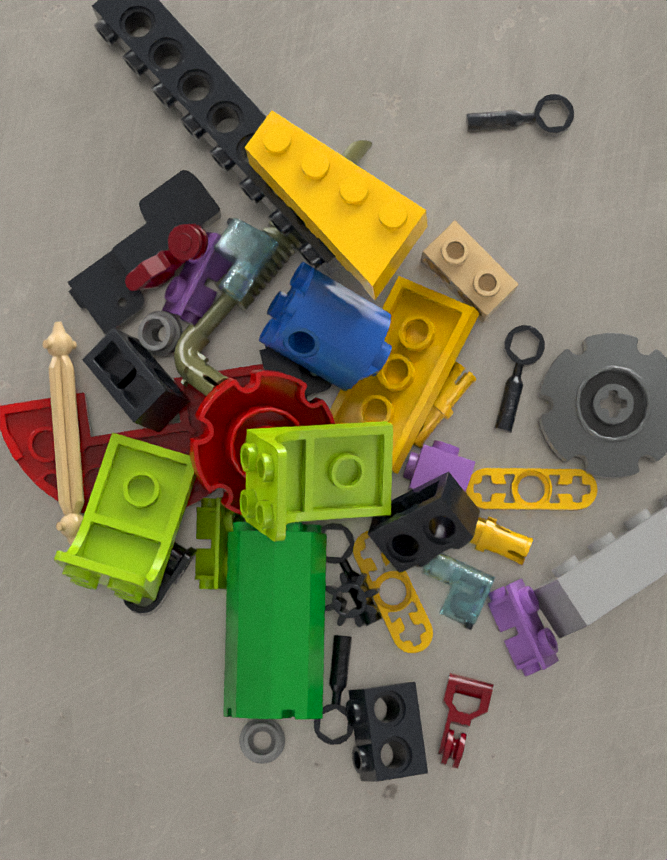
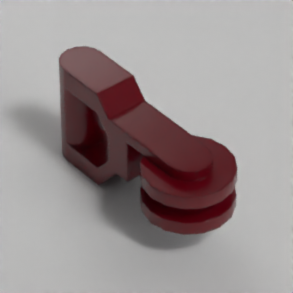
M182 224L174 227L168 238L169 250H161L157 255L141 262L125 279L127 288L132 291L160 288L175 275V271L187 260L201 258L208 248V236L205 230L196 224Z
M449 673L442 703L448 712L438 749V754L441 755V765L446 766L448 759H452V767L458 769L463 756L467 734L461 732L459 738L455 739L454 730L449 729L450 724L469 728L471 720L486 714L494 684ZM454 693L480 699L477 711L471 714L459 712L452 703Z

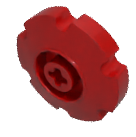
M253 370L250 373V381L245 386H240L237 380L228 378L206 396L195 414V418L201 421L204 426L200 436L189 439L190 459L195 475L203 488L209 492L222 488L223 497L221 504L242 515L240 510V494L242 490H246V472L241 465L240 452L242 445L246 443L247 429L335 424L333 415L323 399L315 397L307 401L305 399L307 384L296 377L282 372Z

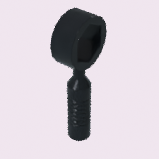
M560 94L544 96L538 101L533 113L506 110L466 114L468 131L518 127L523 122L534 121L535 127L540 133L552 137L565 133L574 119V109L571 102ZM560 104L568 115L564 126L548 127L539 115L543 105Z
M521 325L513 328L504 341L503 350L505 356L515 366L512 376L506 380L498 411L499 414L497 415L494 427L500 431L512 433L523 389L521 379L523 367L535 364L545 350V341L542 334L530 325ZM527 332L538 342L535 356L521 360L510 350L514 335Z
M331 523L323 526L322 533L324 534L327 530L343 531L350 544L342 557L326 556V562L330 564L339 563L343 572L349 575L350 582L356 581L360 574L352 570L347 560L353 552L355 543L353 534L342 524ZM354 588L349 594L353 598L354 604L362 607L363 602L357 599L359 591ZM366 611L362 613L365 626L382 619L379 612L377 614H370Z
M334 635L331 674L329 678V686L333 692L332 703L323 707V714L337 709L346 716V708L340 704L341 694L347 687L351 636ZM314 719V731L317 737L324 743L330 745L341 744L347 741L353 733L354 728L347 723V733L331 739L320 731L321 719Z

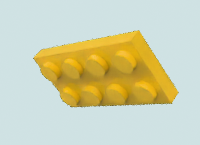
M398 276L382 309L391 314V324L384 341L392 346V350L386 363L376 376H369L359 380L347 391L340 389L330 408L335 424L387 421L393 425L392 472L395 474L399 473L480 314L472 306L401 276Z

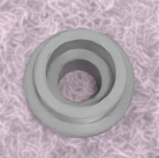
M154 311L148 314L138 328L140 343L152 355L166 356L173 353L177 341L182 335V326L178 318L167 311ZM162 326L166 328L164 341H161L158 336L159 329Z
M253 719L241 731L239 739L240 748L249 760L260 764L269 763L278 758L282 753L285 745V735L280 725L274 720ZM263 731L270 735L271 744L268 748L259 749L255 746L254 736L256 733Z

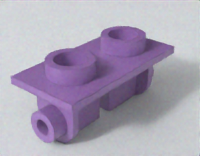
M206 232L208 236L206 253L197 260H187L180 275L171 280L165 291L164 298L166 302L162 311L179 315L181 320L194 326L211 307L218 292L204 285L207 278L217 283L223 274L227 275V270L236 258L235 255L230 254L226 250L224 239H221L222 235L219 233Z
M522 578L488 593L491 602L487 604L500 632L515 626L519 633L505 640L517 670L522 669L526 677L540 671L541 667L542 670H545L559 661L556 655L558 653V644L555 636L549 628H544L537 612L540 609L538 598L530 586H525Z

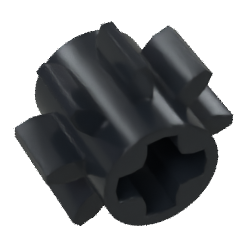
M343 572L340 573L342 584L340 587L337 588L334 585L326 586V591L333 595L332 603L325 606V611L335 610L340 615L337 620L338 626H342L348 618H354L355 624L358 627L364 626L362 613L366 611L370 614H377L379 612V609L371 604L372 596L380 592V589H368L364 584L367 579L366 573H362L356 581L350 582L349 575ZM355 588L359 591L357 599L363 602L362 607L356 606L349 611L345 608L347 600L341 597L342 592L348 593Z

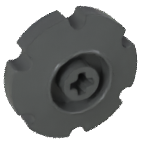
M621 333L592 335L583 341V354L576 355L569 349L564 350L546 372L540 387L539 397L548 400L551 406L549 413L542 414L539 417L540 426L547 443L563 462H568L572 457H580L585 463V472L593 477L606 479L628 477L639 472L638 461L641 457H647L652 462H657L667 453V358L657 349L649 355L641 354L637 349L638 338ZM609 395L613 396L614 403L621 404V409L615 412L613 417H609L608 409L601 408L600 403H603Z

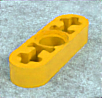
M482 468L471 475L466 489V494L478 509L578 511L590 506L598 492L596 480L592 475L587 474L585 470L541 468ZM484 476L490 477L492 485H506L504 476H513L510 485V495L513 503H504L506 493H494L490 496L489 502L482 501V495L474 493L473 487L480 484ZM529 476L539 479L544 487L542 498L533 503L524 501L518 492L520 481ZM549 476L558 477L556 486L572 484L573 477L579 478L580 485L588 487V494L580 496L578 503L573 502L571 494H556L558 503H550L552 483Z
M368 531L358 536L353 546V556L361 574H367L365 583L369 590L373 588L380 589L381 584L390 578L398 579L404 584L406 595L404 600L397 605L386 604L381 599L379 593L372 597L394 644L400 650L407 653L421 652L429 646L433 638V628L406 571L402 573L388 571L380 575L375 581L371 580L369 572L377 571L378 569L372 558L364 560L360 553L366 548L364 541L370 538ZM381 553L382 561L386 567L390 561ZM411 602L414 603L417 610L416 612L408 613L411 622L414 625L422 624L425 632L419 635L421 643L416 646L410 640L402 642L399 634L405 630L401 618H397L392 623L388 616L389 612L401 611Z

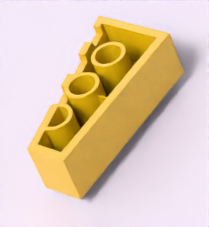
M271 110L245 146L250 166L285 204L295 211L304 221L306 227L329 248L341 265L348 272H351L375 301L428 227L426 210Z

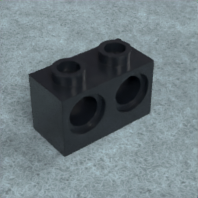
M112 328L82 359L134 423L148 429L160 432L190 402L188 397L157 360L140 343L139 339L118 329Z
M448 471L391 500V515L373 516L368 536L395 569L402 573L414 566L423 567L427 565L436 555L451 548L460 549L467 545L475 535L480 510Z
M402 682L348 690L350 700L346 703V717L349 725L354 728L356 746L352 750V761L356 772L360 774L361 781L379 782L428 774L416 682ZM379 698L383 699L387 706V713L382 721L376 717L374 712L375 703ZM386 743L390 745L393 751V760L388 767L381 760V750Z

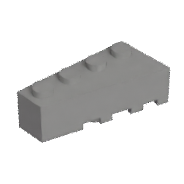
M667 495L659 499L663 506L652 515H650L647 508L624 522L627 531L616 538L609 532L588 546L591 551L590 555L580 561L577 560L575 555L552 569L555 575L554 578L534 590L539 601L540 610L559 639L589 626L667 574Z

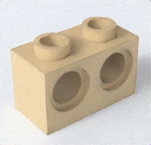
M455 220L421 255L420 260L462 303L474 307L480 313L478 319L482 323L515 292L519 285Z

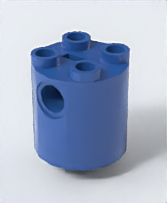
M302 262L291 278L290 285L292 287L288 293L285 294L279 291L272 300L267 310V315L272 318L262 330L259 342L343 391H347L359 380L369 376H376L386 363L392 350V346L384 341L391 324V314L307 263Z

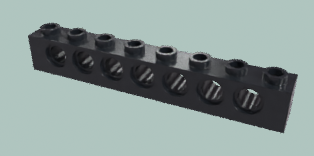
M98 0L95 2L92 8L98 22L94 24V27L100 36L110 46L117 42L126 52L122 58L129 68L138 77L145 73L155 84L151 87V90L159 101L168 109L174 105L183 114L184 117L180 121L190 135L196 140L203 136L213 147L209 153L215 162L225 172L232 168L242 179L239 186L245 195L255 205L262 201L272 213L268 218L275 228L284 237L291 233L301 243L302 246L298 248V251L306 262L315 269L322 266L330 276L342 266L336 259V256L319 238L304 226V221L295 211L288 207L250 164L245 161L247 158L245 146L267 116L159 0ZM147 25L151 27L150 31L142 37L130 35L137 26ZM175 56L180 58L177 65L172 68L164 69L159 67L160 62L166 57ZM203 87L209 90L207 96L201 100L194 101L187 98L188 94L195 88ZM225 119H234L239 122L237 127L231 132L223 133L216 130L218 124Z

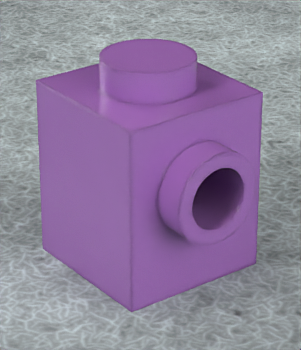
M434 440L432 447L424 444L420 454L410 453L403 478L411 480L408 490L411 491L449 471L466 492L476 462L458 456L460 450L458 447Z

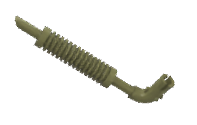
M367 140L353 142L341 155L357 164L373 144ZM271 221L268 222L270 228L264 227L262 229L263 234L259 233L257 235L264 243L265 251L255 267H251L245 275L248 277V280L240 278L236 275V271L241 272L247 264L246 259L255 248L254 245H251L252 248L249 247L245 253L247 255L241 254L239 256L241 262L235 260L233 263L235 269L229 267L227 270L229 276L223 274L215 285L222 294L194 326L189 324L177 341L174 362L177 372L183 378L181 384L185 387L190 384L205 396L229 378L207 364L209 359L201 354L210 343L208 337L235 305L246 311L255 300L253 295L255 297L260 295L258 289L264 290L266 288L264 282L270 283L272 281L270 275L275 277L278 274L276 268L281 270L284 267L282 262L287 263L289 261L287 255L293 256L295 254L294 249L298 250L301 247L299 241L291 233L284 237Z

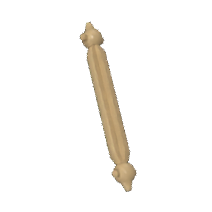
M55 322L52 334H50L47 340L43 341L42 345L53 356L49 365L58 502L64 513L61 521L57 522L56 529L61 531L71 546L83 520V516L80 513L84 504L75 372L68 356L72 350L76 349L77 344L65 332L62 322Z

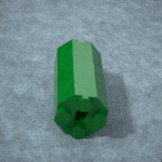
M233 522V531L228 532L224 717L249 719L295 717V720L323 719L327 534L322 533V525L302 524V522L286 524L285 540L272 541L248 522Z

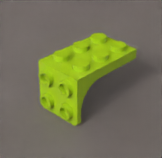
M387 421L247 429L246 443L242 445L240 452L241 465L246 472V490H242L240 494V510L245 521L272 541H284L286 537V524L391 515L393 425Z
M112 432L78 533L67 552L56 551L54 561L63 568L62 574L71 578V583L87 589L97 590L98 584L106 585V588L115 591L114 596L126 601L140 604L142 597L155 601L196 479L190 455Z

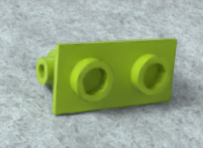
M222 497L203 498L201 500V507H196V539L211 540V548H196L195 580H199V589L227 590L228 532L233 531V522H244V517L224 507L221 504Z

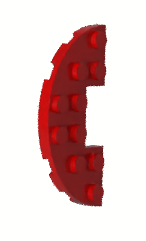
M263 364L220 370L218 372L237 380L240 386H245L250 381L251 371L264 370ZM176 377L174 382L190 400L179 412L180 423L167 424L160 432L143 428L118 432L116 434L190 455L189 439L200 436L204 430L203 423L195 418V414L206 396L190 384L185 387L181 384L183 378ZM82 392L76 393L84 491V504L81 513L85 514L112 433L92 437L86 394ZM51 398L1 405L0 431L12 457L35 485L58 501ZM196 476L186 509L201 502L203 498L208 497L217 489L212 492L207 491L200 484Z

